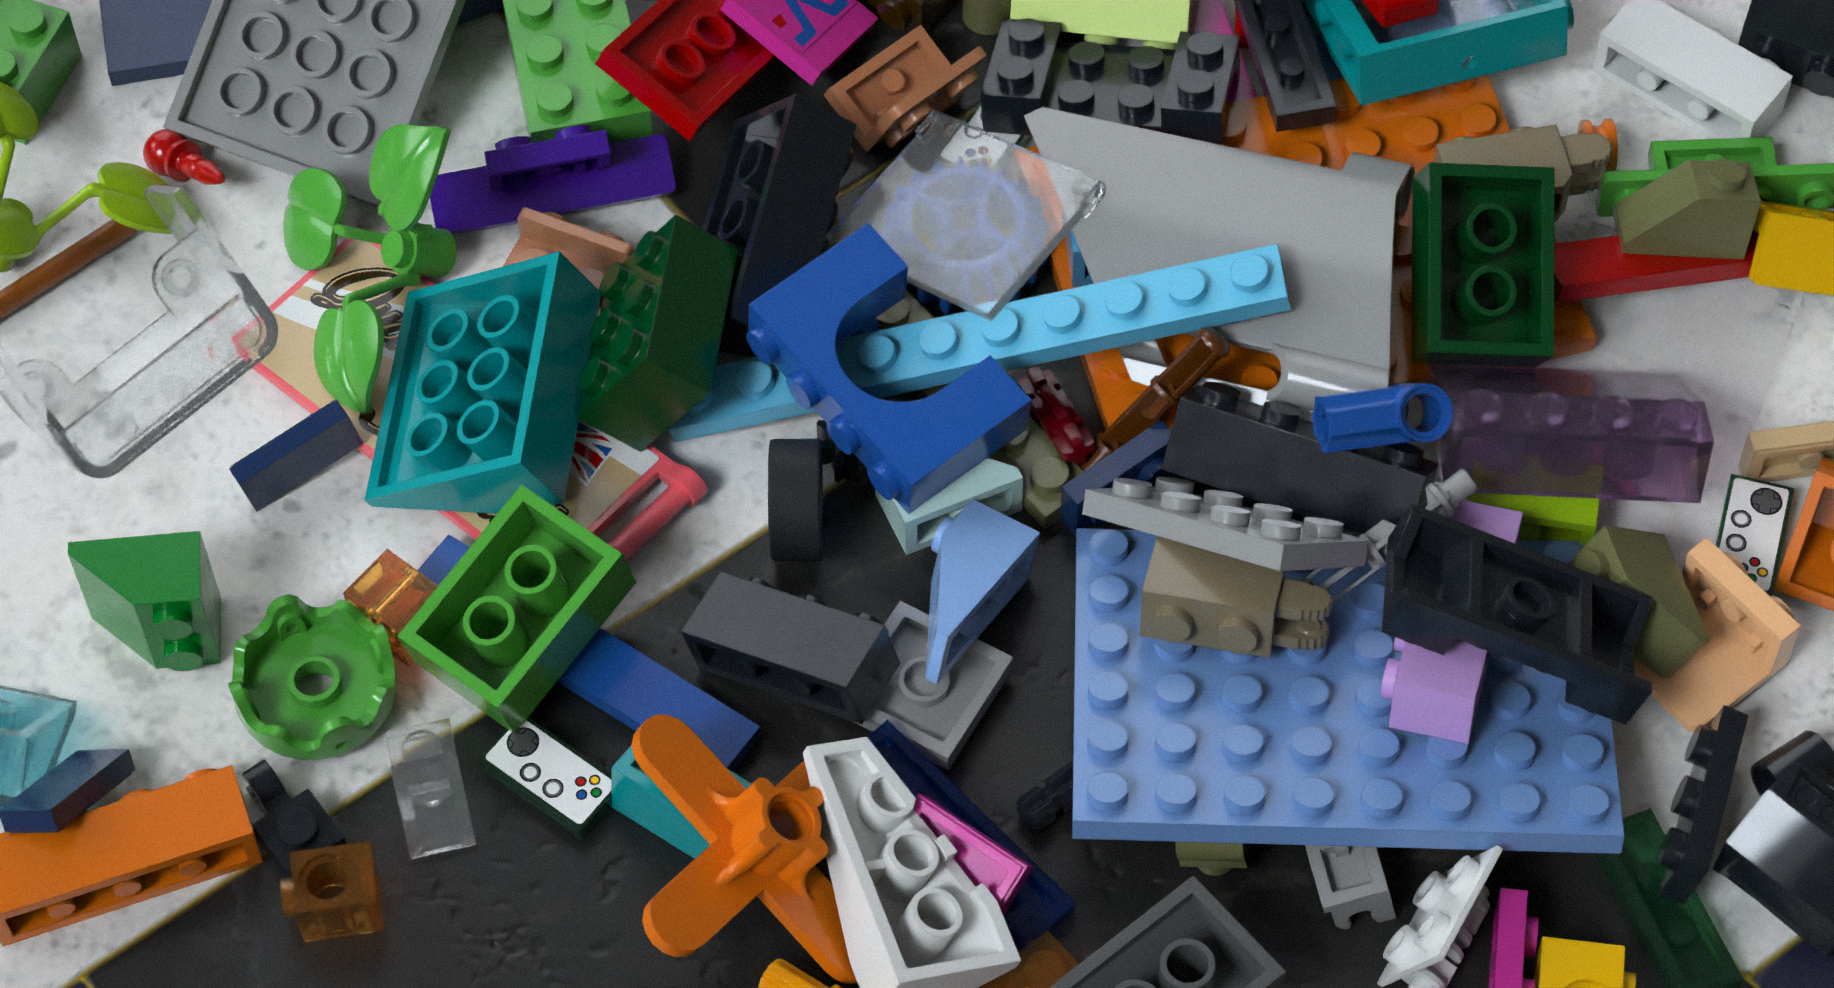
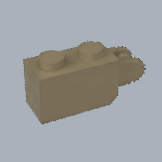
M1556 124L1537 128L1524 126L1515 128L1507 133L1476 138L1463 136L1446 143L1436 144L1433 163L1554 167V222H1556L1566 210L1568 196L1584 194L1587 190L1592 192L1595 189L1599 190L1602 174L1607 172L1605 163H1609L1613 149H1611L1612 143H1609V138H1605L1604 134L1599 135L1597 132L1592 134L1588 132L1587 135L1579 133L1560 137Z
M1157 536L1142 589L1140 636L1266 658L1271 657L1273 645L1297 650L1304 648L1305 651L1311 649L1314 651L1316 648L1321 649V646L1326 645V640L1329 639V624L1326 623V618L1324 619V617H1329V612L1332 610V595H1329V590L1323 589V586L1319 587L1316 584L1311 586L1308 582L1284 579L1285 571H1277Z

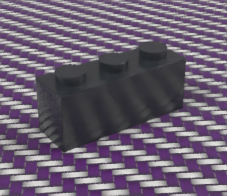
M721 571L681 631L699 669L862 725L901 664L890 639L888 629L877 618L867 613L858 612L852 615L831 608L822 600L811 595L804 594L797 597L776 590L767 582L756 577H747L745 580Z

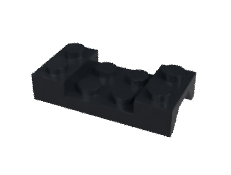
M1003 18L980 93L983 132L1031 135L1024 115L1045 107L1224 145L1228 96L1232 80L1239 81L1240 36L1216 34L1213 32L1196 33L1180 31L1175 50L1158 49L1152 46L1132 47L1097 44L1094 42H1064L1062 23L1038 21L1029 18L1020 20Z
M1414 504L1410 505L1389 535L1382 621L1383 633L1441 655L1445 654L1455 639L1469 643L1479 649L1490 651L1542 673L1566 680L1565 702L1625 725L1652 693V682L1634 675V646L1652 607V596Z

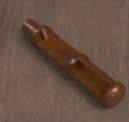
M1202 327L1198 331L1199 335L1159 376L1155 375L1150 380L1151 384L1104 433H1099L1094 438L1095 450L1086 455V462L1078 466L1083 471L1087 470L1160 421L1173 407H1178L1180 397L1191 390L1222 357L1226 358L1229 355L1230 347L1223 335L1211 327Z

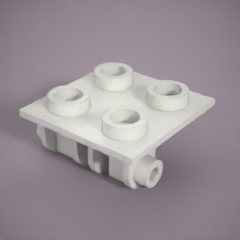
M1497 845L1473 858L1466 855L1454 867L1442 873L1434 871L1422 882L1413 898V904L1418 909L1409 925L1402 926L1394 934L1384 950L1383 958L1388 961V964L1377 982L1379 986L1384 987L1402 979L1409 984L1408 988H1447L1457 969L1455 965L1460 964L1464 957L1462 949L1470 946L1473 940L1472 936L1476 934L1490 908L1487 900L1490 892L1484 884L1503 848Z

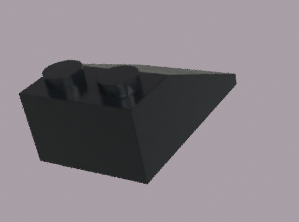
M1752 0L1738 45L1761 58L1771 60L1780 69L1792 75L1791 84L1806 88L1817 95L1834 98V0Z

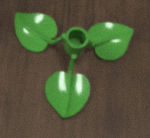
M399 124L385 130L378 139L369 168V185L373 195L381 201L378 207V214L385 218L388 226L392 229L386 234L349 227L340 223L347 205V191L341 180L328 170L318 168L303 170L293 178L289 186L287 195L289 203L285 207L283 233L286 250L296 266L309 271H318L327 266L334 256L337 235L345 238L381 244V256L384 263L391 267L394 272L400 274L346 294L343 298L342 309H327L322 314L316 329L314 362L322 384L334 399L360 413H373L372 391L380 369L384 347L382 318L377 309L365 300L402 286L417 287L420 283V276L445 277L450 273L455 264L457 248L452 233L447 229L433 228L431 224L418 223L428 204L447 147L451 129L446 127Z

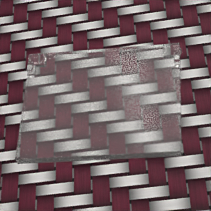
M933 111L915 130L916 136L834 226L825 239L828 245L833 247L869 223L909 266L908 283L992 321L1082 217L1087 219L1100 204L1106 194V184L1103 181L940 111Z
M1593 221L1590 228L1586 231L1585 240L1617 236V231L1615 228ZM1749 277L1581 299L1597 337L1595 347L1552 357L1533 368L1532 371L1745 444L1748 432H1752L1755 428L1799 310L1805 305L1804 296L1806 292L1756 285L1749 280Z

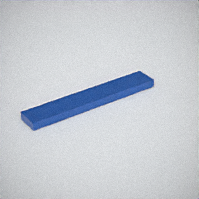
M448 534L409 579L411 591L427 600L470 547ZM599 628L557 681L635 731L646 719L654 715L668 714L680 719L691 728L721 763L732 772H734L761 738L759 725L602 628Z

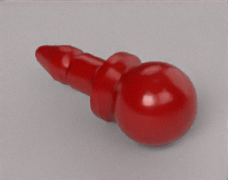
M162 129L154 132L146 140L143 148L144 161L147 167L155 174L169 176L179 182L194 179L205 185H220L225 182V175L218 165L202 157L200 147L196 143L187 140L184 135L169 129Z

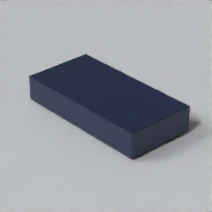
M333 400L231 465L229 470L257 512L364 443L339 401Z
M129 749L75 751L0 809V819L4 831L10 833L59 832L132 775V772L136 769Z

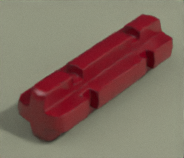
M1038 365L1031 366L1027 369V375L1019 379L1018 385L1032 400L1031 410L1063 461L1072 460L1075 465L1086 462V455L1095 450L1093 437L1087 427H1083L1082 419L1064 390L1060 389V384L1052 371L1049 369L1041 370Z

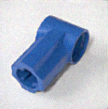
M1399 383L1384 388L1315 397V406L1312 412L1314 436L1319 442L1322 453L1413 441L1431 442L1441 438L1448 431L1453 421L1454 409L1450 397L1442 388L1434 384ZM1415 395L1422 402L1424 417L1420 425L1412 429L1405 417V407L1408 401Z

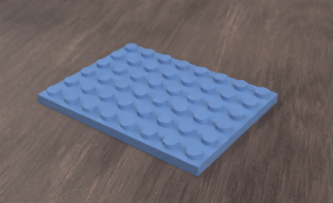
M1076 529L1072 839L1489 850L1498 845L1503 848L1502 851L1622 853L1625 835L1612 721L1609 718L1588 712L1583 708L1565 702L1566 680L1542 673L1534 668L1492 653L1469 744L1389 728L1392 700L1380 697L1381 686L1388 658L1400 660L1402 652L1394 650L1395 637L1382 632L1386 566L1382 569L1379 568L1332 603L1329 617H1324V619L1326 618V623L1329 624V639L1326 640V645L1321 646V649L1316 648L1314 651L1307 649L1305 651L1304 648L1297 650L1273 645L1271 657L1266 658L1140 636L1142 589L1157 536L1138 530ZM1519 540L1518 543L1522 547L1566 564L1585 546L1579 545V541ZM1365 560V566L1355 567L1328 587L1326 590H1329V595H1332V599L1371 571V566ZM1342 568L1322 569L1310 579L1319 586ZM1316 569L1285 571L1284 579L1300 581L1301 578L1308 576Z

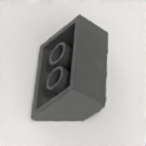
M1193 875L1049 988H1283L1286 971Z

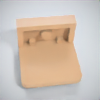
M1705 538L1688 551L1682 576L1710 640L1671 678L1659 676L1634 655V675L1652 682V693L1650 695L1687 731L1693 733L1699 724L1708 727L1723 705L1732 708L1783 668L1789 661L1801 627L1795 620L1790 608L1781 599L1769 596L1748 576L1745 567L1734 555L1722 552L1708 538Z

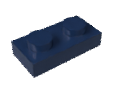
M1162 420L1158 421L1061 487L1060 520L1075 536L1077 528L1088 529L1094 524L1096 526H1103L1109 523L1082 514L1085 489L1112 488L1115 478L1136 479L1149 482L1152 486H1155L1157 477L1172 476L1173 473L1161 469L1171 429Z

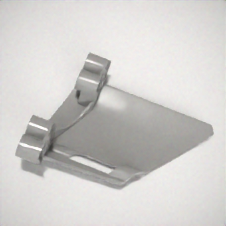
M1045 107L1024 115L1093 284L1278 244L1291 310L1211 328L1223 335L1228 344L1274 354L1279 359L1281 365L1279 382L1274 388L1266 391L1203 376L1194 387L1196 385L1203 387L1205 382L1222 383L1239 390L1241 393L1239 399L1261 406L1266 401L1288 404L1301 411L1300 418L1313 422L1312 412L1314 411L1315 397L1391 386L1393 253L1397 240L1398 222L1407 211L1412 193V177L1415 174L1413 164L1352 152L1342 170H1336ZM1199 330L1191 331V332H1187V333H1182V334H1186V335H1191V336L1197 337V336L1199 335V334H1198V331H1199ZM1156 339L1117 347L1130 379L1134 382L1149 386L1151 384L1150 380L1155 375L1159 376L1167 368ZM1409 401L1405 407L1406 420L1408 416Z

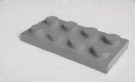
M1157 477L1155 486L1141 480L1115 478L1112 488L1085 489L1083 515L1277 571L1365 566L1368 540L1343 534L1344 524L1339 521L1306 517L1303 523L1292 519L1293 510L1288 507L1257 503L1254 504L1253 508L1242 506L1243 496L1240 494L1220 490H1205L1204 495L1193 492L1194 482L1174 477Z

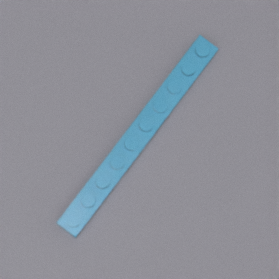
M1278 244L851 336L840 348L837 358L845 375L854 385L876 398H884L949 384L989 355L1005 371L1196 331L1202 327H1215L1289 311L1291 306L1282 257ZM758 357L715 366L710 394L669 427L668 430L674 441L679 442L814 413L816 410L813 407L807 410L795 400L787 386L786 377L773 362L766 365Z

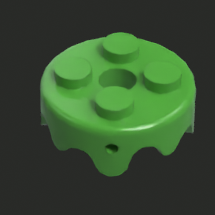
M287 594L273 600L267 608L262 622L254 630L242 635L236 641L233 652L232 682H229L228 685L240 720L248 733L263 747L289 758L324 760L343 755L359 747L381 728L391 712L397 695L398 675L389 638L382 624H374L356 606L346 600H337L334 605L328 607H312L305 604L298 596ZM313 674H325L333 679L329 689L319 695L309 696L298 690L300 683L306 677Z

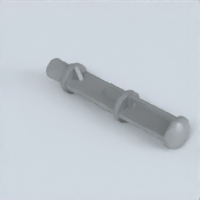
M1462 468L1443 483L1435 481L1426 486L1428 506L1424 509L1451 518L1457 512L1458 504L1478 490V488ZM1382 520L1365 534L1362 533L1358 536V538L1368 540L1366 561L1372 570L1332 599V603L1379 568L1382 569L1386 566L1388 537L1396 525ZM1355 567L1342 568L1319 585V587L1323 586V589L1326 590ZM1322 569L1314 570L1308 576L1301 578L1300 581L1308 582L1311 586L1315 585L1310 578Z

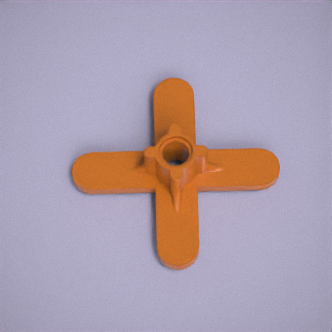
M668 714L654 715L646 719L638 727L632 738L631 747L636 762L710 844L708 848L653 896L645 906L642 922L645 934L651 943L661 952L670 956L687 957L698 951L757 896L826 973L837 981L846 984H858L849 962L833 886L815 866L828 854L829 849L825 841L820 837L822 821L817 809L824 801L820 789L810 787L805 761L801 762L776 786L768 779L760 777L745 789L691 728L680 719Z

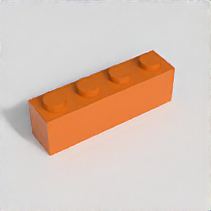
M230 765L218 770L213 768L201 769L189 774L183 781L155 790L139 789L129 792L121 797L118 802L83 812L56 833H0V942L2 946L262 863V856L233 766Z

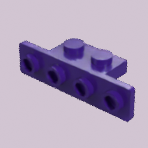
M577 125L557 131L555 133L556 139L532 143L529 136H517L500 140L495 143L496 150L484 152L486 166L439 174L437 176L430 196L435 227L447 229L452 235L516 224L518 223L517 217L524 207L541 213L553 212L565 215L672 195L676 191V183L666 136L656 134L608 143L606 129L592 132V128L589 125Z

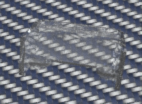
M151 185L143 191V194L178 241L157 259L152 270L154 291L168 310L164 315L74 384H72L59 366L47 360L29 359L16 365L0 344V395L24 423L80 474L93 478H108L119 473L268 356L276 345L278 324L274 314L182 186Z

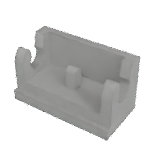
M1305 845L1324 913L1331 912L1336 927L1349 929L1351 927L1350 916L1362 911H1371L1372 918L1378 923L1396 918L1376 847Z

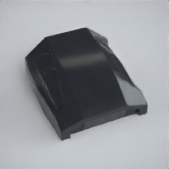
M1796 763L1765 791L1729 836L1712 869L1728 878L1757 900L1810 946L1824 956L1831 957L1834 954V788L1804 765Z

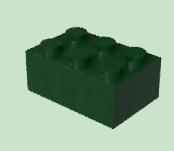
M1429 162L1412 177L1411 363L1535 368L1554 357V167Z
M674 215L657 232H647L638 243L635 252L623 263L617 261L608 268L599 286V294L604 296L601 311L595 319L588 337L589 341L593 343L590 361L583 369L578 382V389L583 392L577 415L578 419L641 452L710 394L738 249L680 216Z

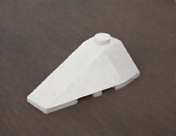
M868 737L807 746L803 752L810 787L820 789L824 798L822 804L817 807L822 821L821 837L829 849L826 855L849 962L859 988H978L1016 968L1021 962V958L997 900L983 883L976 887L954 860V856L958 851L945 834L937 838L920 815L918 816L914 811L916 798Z

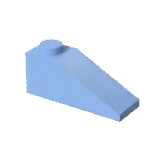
M974 499L955 519L950 516L944 519L934 536L931 550L937 553V558L931 579L925 679L937 685L1027 582L1040 532Z

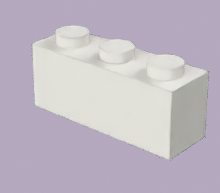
M1629 0L1600 33L1592 68L1596 73L1710 139L1762 137L1782 114L1793 78L1792 75L1780 69L1771 60L1755 55L1729 40L1722 32L1710 29L1678 11L1674 5L1665 0Z

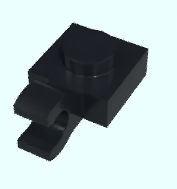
M265 759L242 773L243 778L249 785L246 787L248 794L265 815L252 824L255 836L291 885L347 849L344 835L309 789L291 799L280 779Z

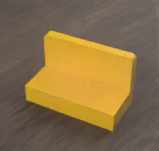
M1761 200L1753 228L1754 231L1759 233L1749 273V280L1761 286L1834 296V211Z

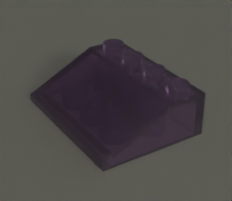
M1426 364V384H1434L1442 388L1450 397L1454 409L1453 421L1448 431L1441 438L1435 440L1441 483L1463 468L1478 488L1474 493L1701 503L1714 440L1705 402L1677 374Z

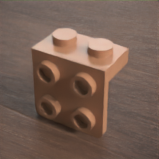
M919 25L831 86L824 96L839 116L857 124L854 137L866 153L883 141L891 149L919 128L917 124L931 113L936 117L964 96L963 92L981 78L975 69L987 55L978 46L951 65L922 25Z

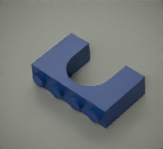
M867 223L749 304L748 333L746 338L752 351L760 361L766 365L773 362L786 377L787 386L795 400L807 410L813 407L827 423L828 433L836 446L847 455L854 453L867 467L868 477L877 492L886 500L894 498L910 514L1026 431L1032 400L991 355L940 391L915 401L893 402L876 398L862 391L849 380L837 358L842 345L852 334L906 297L909 266L879 233Z

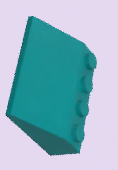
M560 251L407 293L365 495V501L370 506L497 514L521 484L551 505L564 503L579 421L577 415L583 393L578 389V382L583 369L590 359L592 343L588 337L590 329L597 318L601 295L599 294V289Z

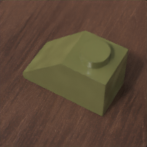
M1689 159L1615 204L1612 215L1622 253L1744 260L1761 199L1749 162H1735L1729 159H1718L1715 161Z
M1605 525L1568 563L1571 566L1652 596V607L1634 646V655L1659 676L1671 678L1710 640L1664 534Z

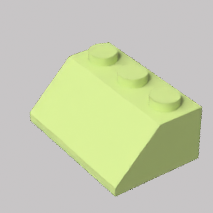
M1011 0L1010 19L1020 20L1029 18L1038 21L1062 23V32L1084 34L1085 41L1097 44H1116L1120 38L1143 40V46L1175 50L1180 31H1194L1200 0Z

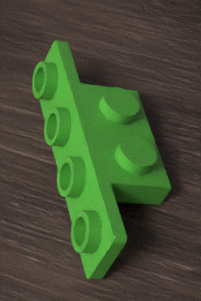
M1772 137L1651 141L1647 155L1650 170L1604 172L1595 203L1597 216L1613 217L1612 213L1615 204L1689 159L1711 161L1729 159L1735 162L1750 163L1762 201L1825 210L1834 208V163L1777 165Z

